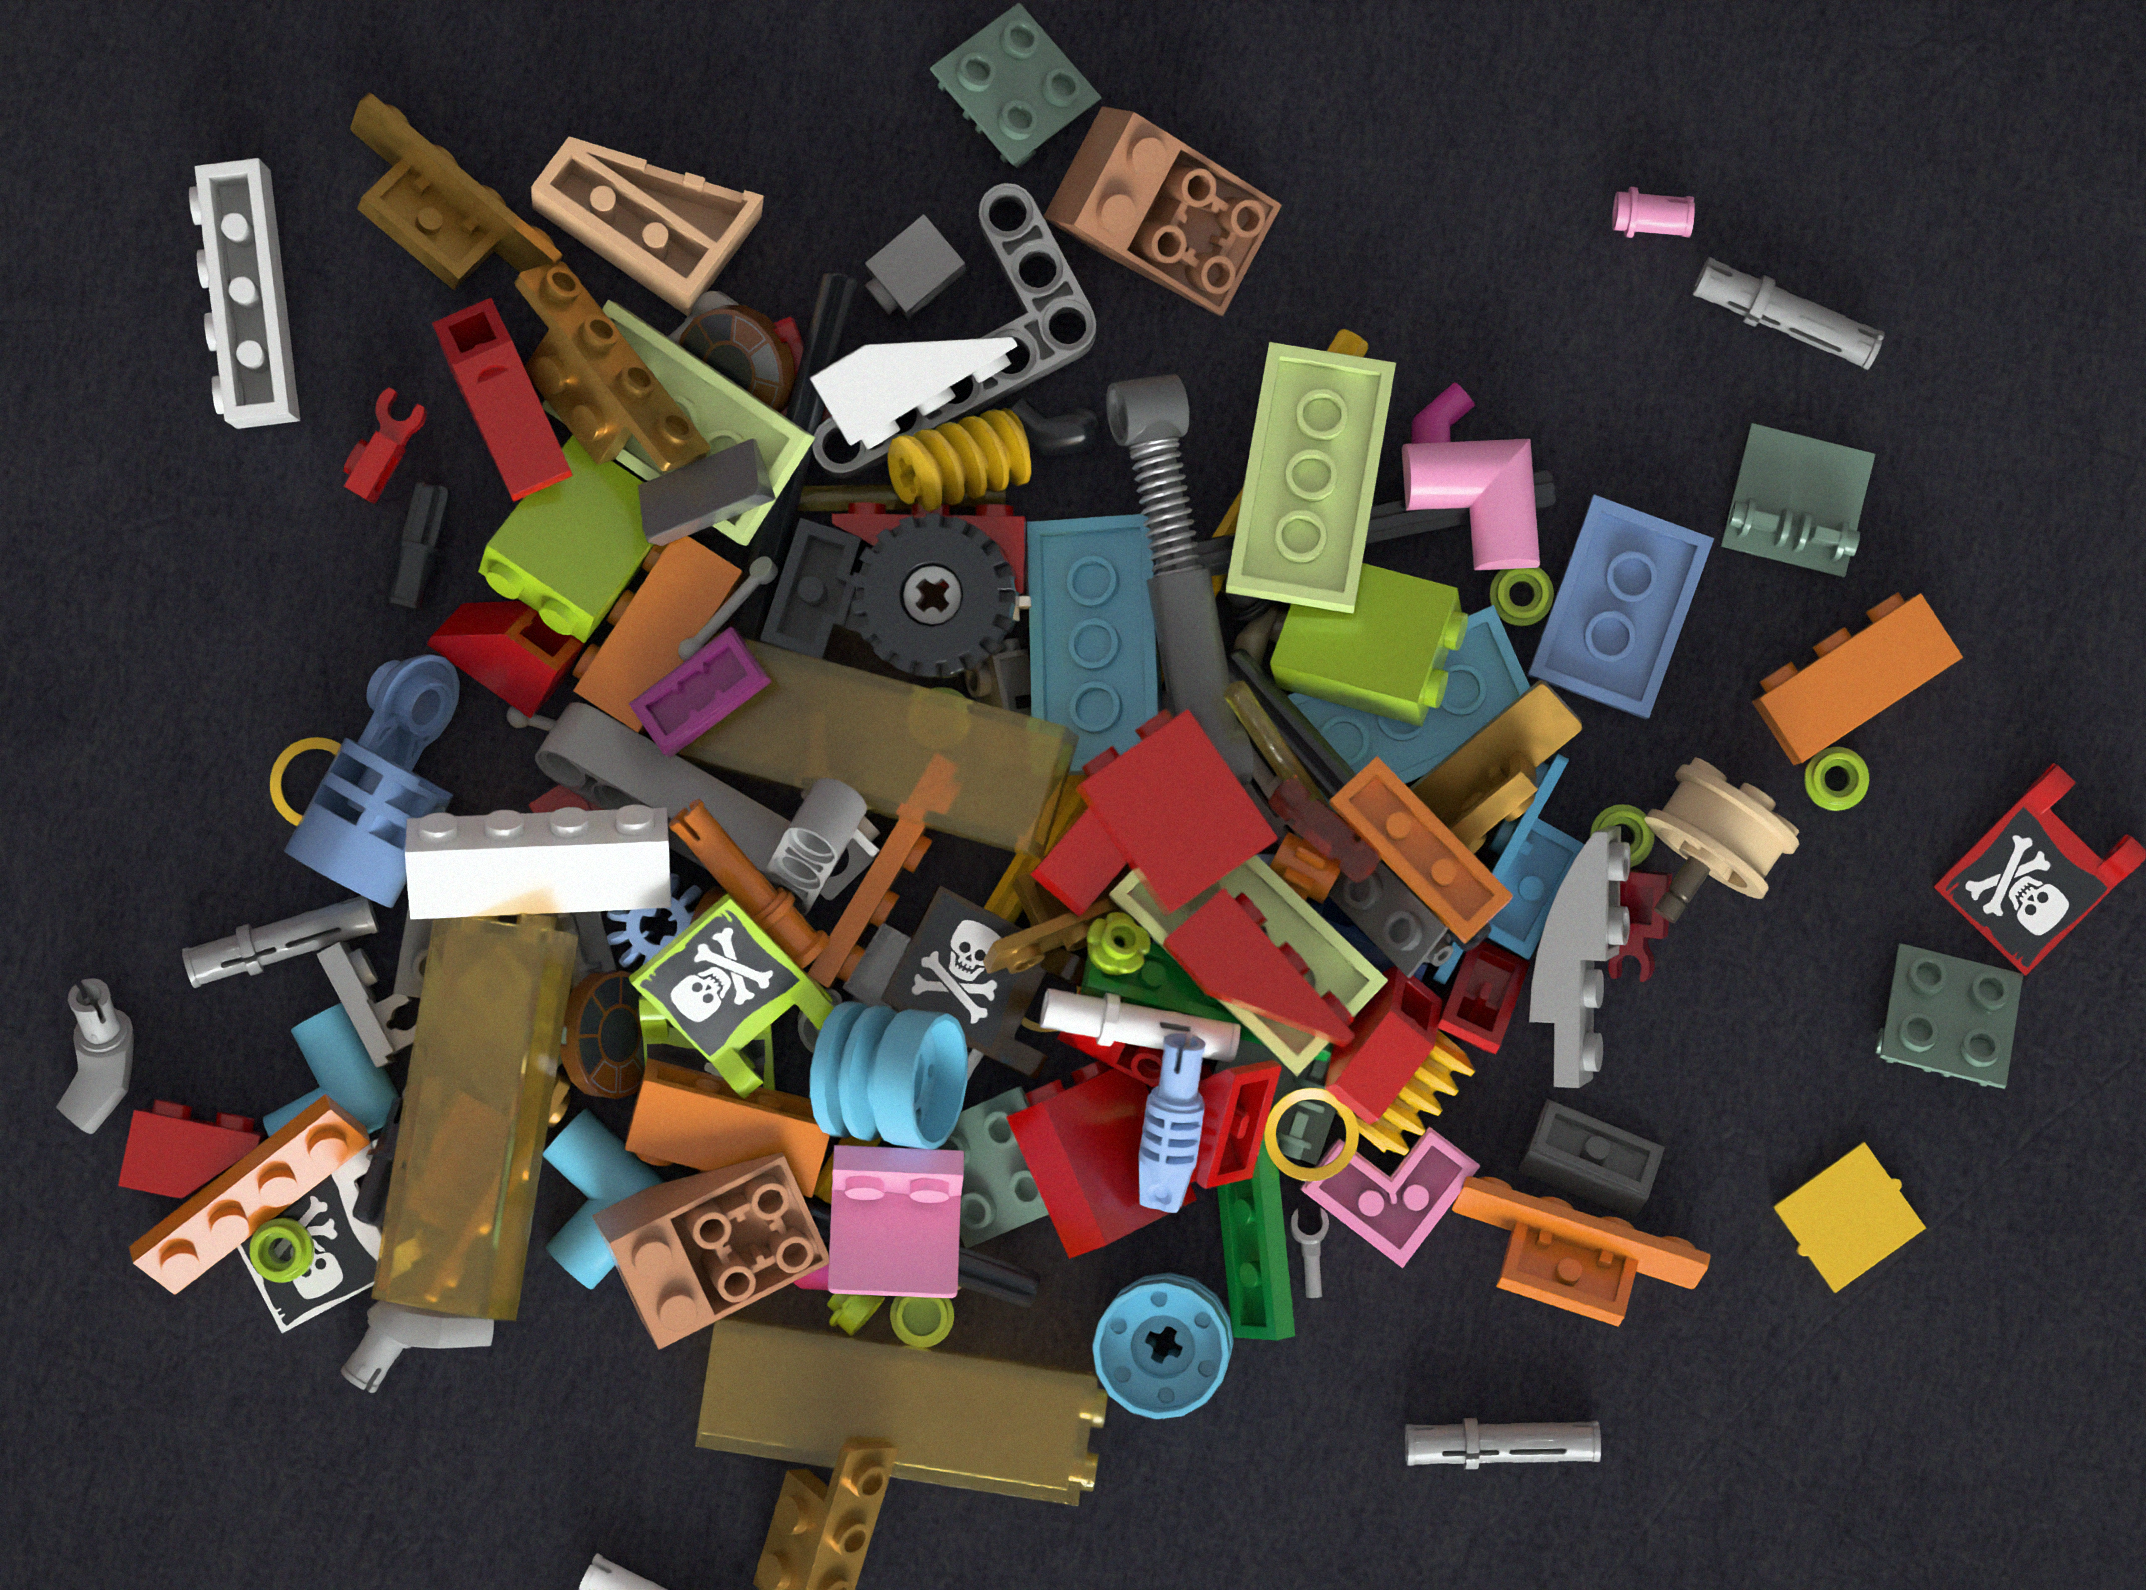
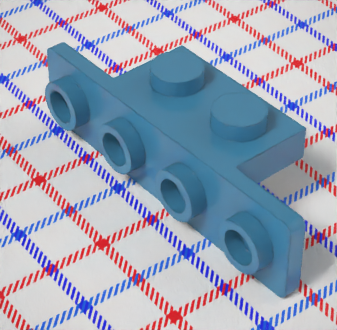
M1558 753L1551 757L1548 764L1542 762L1536 767L1538 790L1534 793L1536 797L1532 805L1517 820L1507 822L1504 819L1488 849L1498 854L1489 871L1513 895V898L1488 922L1492 930L1487 938L1526 960L1530 959L1542 937L1546 919L1560 885L1575 858L1585 846L1582 842L1537 818L1569 759ZM1451 937L1449 943L1453 947L1451 957L1444 964L1435 966L1430 975V979L1439 984L1446 983L1463 953V950L1460 949Z

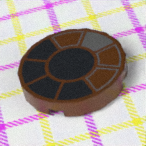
M723 305L695 317L681 334L678 345L780 414L789 404L795 383L793 355L787 342L781 343L778 335L773 331L777 326L766 315L746 305Z
M610 970L587 975L572 990L562 1011L560 1027H567L566 1044H560L561 1060L570 1080L584 1094L609 1099H620L635 1094L639 1090L645 1069L643 1035L639 1011V997L642 996V993L631 983L629 977L632 973Z

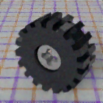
M926 513V517L915 518L910 516L899 520L901 525L892 530L886 527L876 535L879 541L872 549L866 547L859 558L864 561L860 573L854 572L851 586L856 588V600H851L853 615L859 618L861 626L858 627V630L863 639L870 642L875 649L873 652L882 660L891 663L900 670L921 677H942L945 679L959 677V673L965 671L973 672L984 666L983 661L990 655L996 656L1004 647L1001 642L1007 632L1012 634L1017 621L1013 619L1015 606L1019 607L1020 593L1015 589L1014 580L1017 579L1013 565L1009 564L1005 557L1006 552L986 532L957 517L951 518L942 514ZM945 580L950 586L944 594L945 599L949 602L948 607L942 612L934 607H930L924 612L919 605L925 597L919 589L925 581L938 585Z

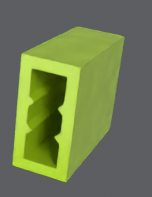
M572 435L561 450L573 476L532 493L521 500L487 544L478 572L484 575L489 585L502 596L509 599L518 598L536 610L543 622L552 630L562 635L571 634L585 644L641 570L647 555L655 544L647 542L643 531L638 485L644 482L613 461L597 465L576 437Z
M1362 563L1354 613L1291 603L1270 661L1275 683L1280 689L1423 727L1429 707L1439 708L1443 700L1448 682V671L1443 670L1449 649L1458 651L1462 645L1468 624V614L1462 613L1458 589L1455 587Z

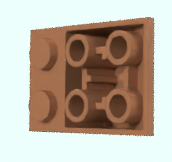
M1101 107L1043 218L1093 250L1219 316H1223L1274 221L1281 204L1137 113Z
M782 1152L650 1186L592 1215L639 1317L659 1350L829 1264L828 1251Z

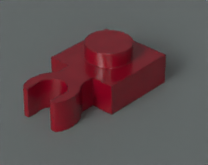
M1630 869L1627 881H1620V906L1628 907L1630 930L1627 944L1620 945L1619 954L1609 959L1608 970L1612 979L1622 976V961L1625 955L1635 956L1640 961L1641 982H1645L1653 975L1655 959L1648 946L1649 938L1664 939L1668 936L1669 921L1655 912L1654 907L1662 895L1669 892L1668 887L1672 882V873Z

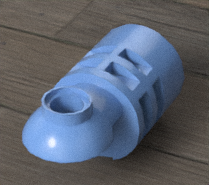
M423 654L404 661L392 660L386 662L376 670L367 687V702L374 711L358 742L345 737L284 850L288 855L324 876L389 908H393L407 882L405 857L407 818H423L433 813H444L454 796L447 790L412 771L424 748L437 739L447 727L458 704L459 678L456 668L445 657Z

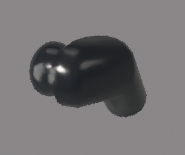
M1022 397L1011 409L1019 417L1028 443L1046 456L1054 457L1085 451L1095 443L1096 436L1100 433L1102 427L1098 414L1091 408L1084 406L1075 408L1071 414L1048 418Z

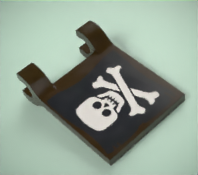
M937 885L880 1001L901 1012L907 1009L947 1013L958 1020L965 1034L967 1046L1026 1078L1037 1079L1048 1056L1014 1039L1015 1033L1044 975L1048 973L1072 987H1075V985L1082 987L1086 960L1058 947L1043 953L1045 957L1041 962L1022 972L1011 974L1006 967L993 973H988L983 960L992 943L1024 929L941 885Z

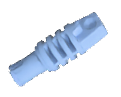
M1173 1033L1164 1037V1055L1159 1086L1152 1089V1092L1147 1097L1139 1152L1140 1205L1177 1213L1182 1205L1193 1169L1196 1167L1205 1103L1202 1100L1203 1097L1197 1092L1206 1043L1201 1038L1193 1035L1190 1047H1185L1187 1034Z

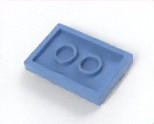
M1593 495L1527 676L1543 680L1553 686L1648 719L1714 538Z

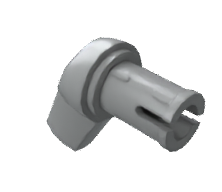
M94 978L81 981L87 994L86 999L83 1000L80 989L76 984L68 994L69 1005L78 1021L74 1029L78 1072L56 1106L71 1122L89 1134H93L128 1092L134 1046V1033L130 1018L124 1012L114 1008L107 984Z
M407 1295L383 1298L367 1311V1316L369 1317L367 1322L370 1327L357 1349L341 1368V1373L355 1386L362 1390L366 1388L368 1392L374 1393L403 1348L491 1346L494 1330L492 1310L486 1303L443 1298L438 1304L426 1296Z

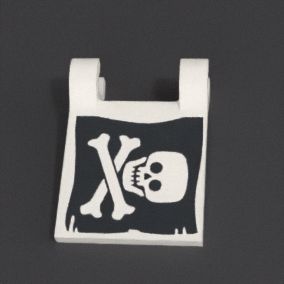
M378 1139L372 1141L273 1218L296 1220L305 1226L312 1236L315 1247L314 1259L310 1268L301 1277L284 1283L270 1281L260 1275L252 1264L250 1242L253 1235L237 1246L282 1333L437 1252L426 1229L413 1234L395 1245H390L381 1228L369 1226L353 1217L352 1210L360 1191L357 1179L367 1173L371 1161L365 1156L369 1149H375ZM278 1238L274 1245L275 1254L279 1259L289 1261L293 1256V1246L287 1239Z

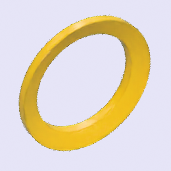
M307 738L290 745L276 760L270 776V792L277 810L290 823L298 826L303 816L295 812L284 798L282 777L286 766L296 755L311 749H322L336 755L342 744L326 738Z
M1305 1087L1286 1094L1276 1102L1269 1112L1264 1138L1271 1160L1282 1172L1292 1178L1312 1182L1328 1179L1341 1172L1349 1164L1357 1149L1359 1130L1353 1111L1346 1105L1341 1104L1330 1092L1323 1088ZM1306 1099L1322 1100L1335 1107L1343 1117L1346 1126V1140L1339 1155L1330 1163L1317 1168H1305L1290 1162L1280 1151L1276 1140V1128L1281 1115L1294 1103Z

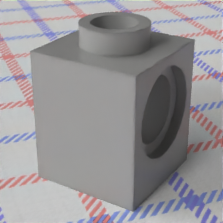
M923 214L865 263L867 272L873 278L865 287L887 314L890 315L898 308L909 320L966 272L965 262Z

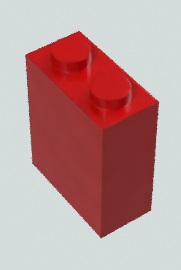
M1167 708L1134 730L1141 739V742L1122 755L1112 745L1081 768L1088 778L1076 787L1080 796L1164 916L1177 910L1278 839L1189 709L1173 718Z
M1100 1060L1071 1072L1070 1074L1075 1085L1064 1089L1060 1079H1057L1024 1094L1029 1106L1006 1117L1069 1259L1105 1246L1172 1213L1140 1205L1139 1152L1147 1097L1150 1094L1145 1083L1114 1067L1110 1069L1108 1064ZM1191 1184L1188 1185L1180 1208L1197 1200Z

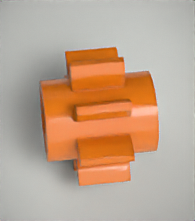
M1310 827L1303 839L1288 832L1269 868L1304 901L1309 897L1323 904L1345 861L1331 854L1337 841Z

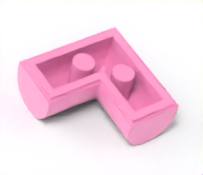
M1530 439L1404 444L1402 446L1406 511L1469 508L1474 570L1537 568L1540 565Z
M1428 1126L1424 1134L1414 1144L1390 1177L1358 1152H1355L1349 1164L1341 1172L1321 1181H1304L1300 1190L1403 1268L1460 1194L1465 1178L1473 1176L1480 1165ZM1338 1138L1314 1168L1324 1166L1333 1161L1341 1152L1345 1142Z

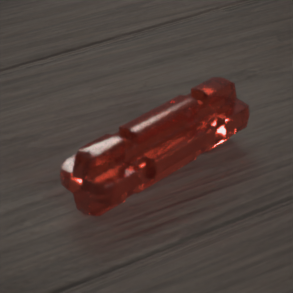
M1288 778L1274 790L1268 802L1270 808L1286 822L1292 818L1296 822L1292 826L1293 829L1330 862L1337 858L1341 862L1338 865V869L1353 882L1361 883L1378 866L1381 860L1379 852L1364 839H1361L1359 842L1353 839L1357 833L1319 799H1316L1314 802L1309 800L1308 798L1312 793L1297 779Z

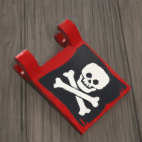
M2054 763L2033 782L2023 796L1933 885L1948 902L2025 976L2119 882L2132 873L2146 859V850L2128 834H2125L2108 851L2103 859L2099 858L2051 811L2050 807L2076 783L2062 768Z

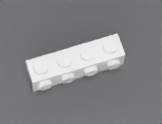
M259 158L195 166L197 186L190 187L189 199L194 224L202 225L204 249L197 250V267L202 288H209L212 312L205 313L204 325L209 350L217 351L219 376L212 377V394L217 414H224L225 421L237 429L300 421L271 171Z
M635 804L624 806L618 810L585 811L580 808L566 807L549 813L520 814L512 810H499L488 815L453 816L447 813H433L423 818H407L405 857L410 919L671 908L667 808H649L644 805Z

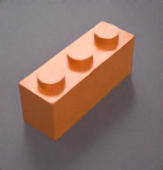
M688 535L663 546L655 544L642 565V568L649 572V575L636 594L628 589L623 593L607 619V622L615 626L601 648L594 643L588 647L572 673L573 676L580 680L573 690L575 693L641 735H644L646 729L629 703L684 662L678 654V647L681 641L686 638H694L738 590L744 576L742 570Z
M1896 592L1866 612L1872 623L1853 636L1850 635L1846 627H1843L1813 647L1819 658L1798 671L1791 661L1759 682L1765 693L1753 700L1752 703L1793 765L1803 763L1963 658L1921 593L1904 601L1900 593Z
M647 1058L629 1123L624 1150L636 1153L639 1159L649 1164L669 1166L677 1163L697 1168L700 1173L782 1152L802 1196L812 1198L830 1135L821 1131L813 1114L811 1099L758 1087L743 1099L723 1077Z

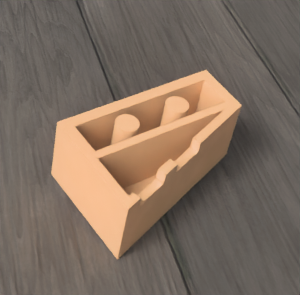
M572 137L567 138L531 186L532 209L686 316L691 314L698 298L708 291L762 216L764 196L747 190H744V193L705 182L704 177L687 172L685 175L668 171L647 164L645 159Z

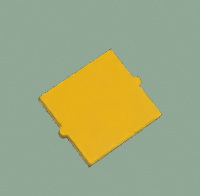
M1865 1142L1857 1145L1772 1206L1799 1243L1797 1253L1810 1258L1834 1293L1926 1229L1899 1191L1902 1187L1901 1181L1889 1177Z

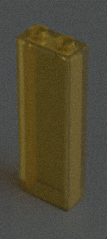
M717 631L704 646L722 634V632ZM744 639L772 682L676 753L679 757L693 763L808 794L814 783L820 778L835 779L856 790L864 799L867 805L866 811L1042 860L1079 736L1064 725Z
M518 912L516 924L498 922L499 915L434 918L372 1299L482 1319L516 1320L561 1047L563 1023L579 935L555 931L557 918Z
M725 1316L714 1323L695 1447L835 1468L839 1451L843 1445L888 1441L898 1449L890 1477L1078 1506L1080 1491L1093 1492L1099 1454L1087 1452L1090 1426L1103 1428L1108 1392L1105 1389L1096 1388L1098 1375L1095 1372L933 1347H916L895 1341L856 1335L850 1336L849 1334Z

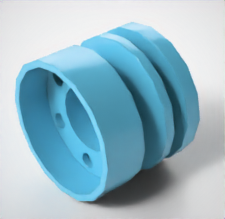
M850 1001L835 1006L823 1023L815 1044L811 1064L810 1097L813 1114L821 1131L833 1137L849 1138L854 1136L863 1141H872L882 1136L884 1140L894 1145L931 1150L943 1145L956 1126L963 1107L967 1086L968 1053L965 1034L958 1020L947 1013L907 1009L896 1013V1011L887 1006L875 1005L868 1007L863 1003Z
M1174 1272L1144 1275L1122 1288L1099 1320L1093 1343L1096 1373L1109 1396L1132 1413L1154 1419L1184 1416L1206 1403L1223 1381L1234 1344L1231 1319L1218 1295L1196 1278ZM1169 1326L1177 1331L1175 1342L1182 1346L1183 1349L1180 1351L1171 1348L1166 1356H1162L1154 1351L1157 1341L1149 1336V1332L1161 1334L1165 1327Z

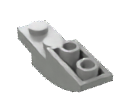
M1607 826L1595 831L1577 855L1559 887L1546 919L1537 951L1531 986L1529 1022L1554 1023V1087L1580 1088L1593 1080V1071L1599 1072L1601 1069L1603 1039L1600 1033H1594V1008L1601 1007L1604 993V978L1601 969H1594V961H1607L1618 955L1620 945H1626L1628 942L1630 930L1628 907L1620 906V881H1627L1631 861L1629 844L1621 842V826Z

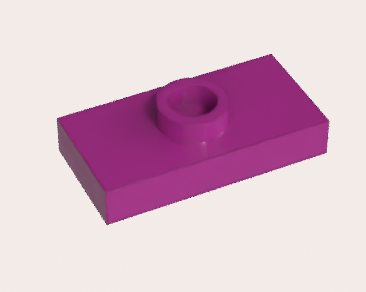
M730 627L631 701L629 705L663 755L671 758L771 683L772 680L739 632Z

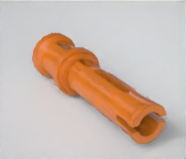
M701 799L692 801L689 804L691 810L688 811L686 807L681 809L671 819L668 827L676 832L725 891L801 969L805 968L827 947L830 937L824 930L815 931L793 905L795 896L789 890H784L783 887L774 888L706 809Z

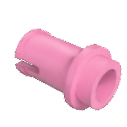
M1629 187L1628 192H1616L1612 214L1613 230L1624 231L1625 237L1632 238L1635 231L1682 235V237L1690 238L1695 213L1694 197L1686 196L1684 198L1639 194L1637 187Z

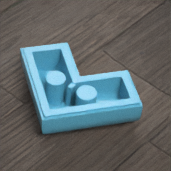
M339 1003L292 1028L291 1032L320 1087L264 1116L263 1122L268 1136H272L324 1094H327L366 1126L368 1134L383 1127L393 1097L400 1096L384 1067L376 1068L343 1004Z
M586 1108L557 1136L542 1154L547 1161L588 1198L585 1204L545 1247L552 1257L574 1278L587 1288L593 1289L615 1264L592 1215L650 1186L666 1183V1181L646 1162L639 1159L636 1153L624 1150L625 1143Z

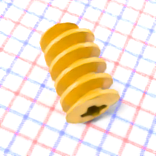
M1003 408L1002 411L996 409L982 413L980 417L968 416L959 420L957 424L947 422L937 426L935 430L926 428L914 433L913 437L909 435L892 439L888 448L887 461L894 491L907 504L914 503L916 498L922 508L928 512L939 509L942 498L952 506L962 502L965 493L967 496L976 499L985 494L987 486L994 492H1000L1007 488L1009 480L1011 483L1020 486L1028 483L1031 476L1030 449L1024 427L1019 417L1011 409Z
M1437 1030L1435 1047L1381 1118L1369 1125L1354 1113L1359 1133L1383 1153L1388 1149L1406 1155L1410 1148L1401 1132L1407 1130L1422 1136L1426 1131L1417 1114L1419 1110L1437 1116L1443 1111L1433 1093L1438 1090L1455 1096L1459 1089L1450 1073L1454 1070L1472 1076L1476 1071L1466 1053ZM1337 1111L1336 1113L1343 1119L1341 1114Z

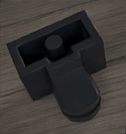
M800 518L760 638L764 645L825 665L835 633L870 643L865 641L859 632L858 627L861 624L858 616L853 615L851 600H856V588L851 586L854 572L856 573L860 561L859 558L865 545L861 537Z

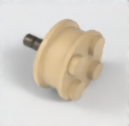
M1695 757L1690 765L1683 764L1676 772L1675 777L1680 785L1663 810L1651 809L1645 817L1647 826L1654 834L1686 859V862L1669 885V892L1664 893L1654 907L1655 912L1672 923L1677 921L1686 908L1685 903L1690 902L1708 875L1738 892L1753 898L1762 899L1769 890L1764 878L1781 853L1793 854L1799 846V841L1796 837L1799 830L1788 820L1772 812L1776 803L1768 795L1748 783H1743L1739 790L1725 782L1727 778L1718 769L1706 761Z

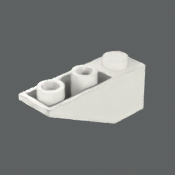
M1013 337L863 345L809 377L848 444L851 446L862 440L866 448L869 449L897 433L900 428L895 419L917 406L922 416H925L955 398L956 396L950 386L971 373L976 381L980 383L1009 366L1011 362L1005 353L1018 345Z

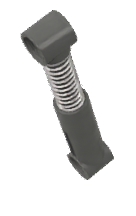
M1174 373L1112 382L1108 386L1106 394L1107 418L1114 440L1118 445L1129 447L1131 458L1136 462L1138 461L1132 469L1139 471L1140 474L1134 480L1142 483L1137 492L1144 494L1139 503L1146 505L1141 514L1148 517L1143 526L1150 528L1145 537L1152 539L1147 548L1154 550V554L1149 559L1157 564L1153 566L1151 571L1158 574H1155L1153 578L1146 580L1171 715L1175 718L1189 709L1242 786L1248 785L1252 781L1254 772L1253 751L1245 728L1237 720L1210 568L1203 569L1202 565L1195 564V559L1199 558L1200 554L1193 553V547H1197L1198 543L1191 542L1190 536H1194L1196 532L1194 530L1189 531L1188 526L1193 524L1194 520L1187 519L1186 515L1192 509L1185 508L1184 504L1190 498L1187 496L1183 497L1182 493L1188 487L1186 485L1181 486L1180 482L1186 475L1179 474L1178 468H1182L1184 464L1177 463L1176 457L1182 454L1178 451L1180 444L1177 441L1179 437H1183L1187 433L1189 426V406L1185 388L1181 379Z

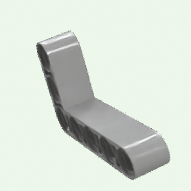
M1009 183L994 186L985 193L979 208V220L983 235L1025 312V315L979 339L1013 337L1016 343L1024 346L1029 352L1030 360L1026 368L1015 374H1006L999 371L980 383L976 381L971 373L968 377L973 382V391L967 400L958 404L945 403L925 416H922L917 406L914 407L917 412V418L914 426L909 431L902 434H893L869 449L860 440L858 455L851 462L845 464L834 463L825 455V444L834 433L841 432L833 417L828 418L818 426L812 444L815 458L825 473L841 479L858 476L888 460V448L892 439L902 435L913 437L914 433L926 428L935 430L937 426L947 422L958 423L959 420L983 410L1081 358L1091 349L1096 335L1094 312L1034 199L1026 189ZM1005 201L1019 204L1026 213L1023 225L1017 230L1010 232L999 230L990 221V214L993 208ZM1042 257L1049 260L1056 269L1053 281L1041 288L1025 284L1019 273L1022 265L1028 259ZM1063 313H1073L1084 321L1086 332L1079 341L1072 344H1062L1056 341L1050 334L1049 326L1055 317Z
M579 702L569 703L565 707L535 755L538 767L548 777L604 810H618L624 806L635 804L644 805L649 808H667L669 824L671 819L681 809L686 807L690 811L689 804L696 799H701L706 809L774 888L783 887L784 890H789L795 896L793 905L802 916H805L811 909L866 813L867 808L864 799L849 785L831 778H820L814 783L792 822L677 755H673L671 758L663 755L653 741L598 709ZM668 827L669 848L707 869L676 832Z

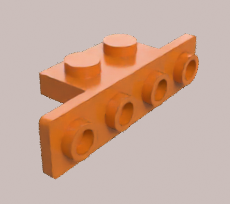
M1467 1176L1461 1192L1454 1200L1452 1211L1511 1231L1496 1287L1618 1327L1625 1317L1636 1272L1688 1289H1694L1708 1269L1711 1258L1710 1254L1696 1250L1690 1242L1682 1238L1672 1236L1656 1237L1635 1230L1629 1222L1620 1218L1610 1216L1598 1218L1573 1210L1569 1203L1559 1198H1537L1512 1190L1508 1183L1493 1177L1475 1178Z

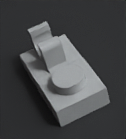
M338 942L316 954L376 1068L385 1067L396 1061L393 1056L394 1054L426 1036L427 1028L424 1023L415 1025L409 1030L390 1028L389 1023L394 1019L396 1010L411 1002L412 999L410 996L394 994L378 1003L376 1002L377 997L371 985L378 982L379 979L372 963L362 948L352 952L347 942Z

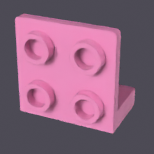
M834 1145L828 1290L831 1293L954 1298L957 1295L964 1151Z

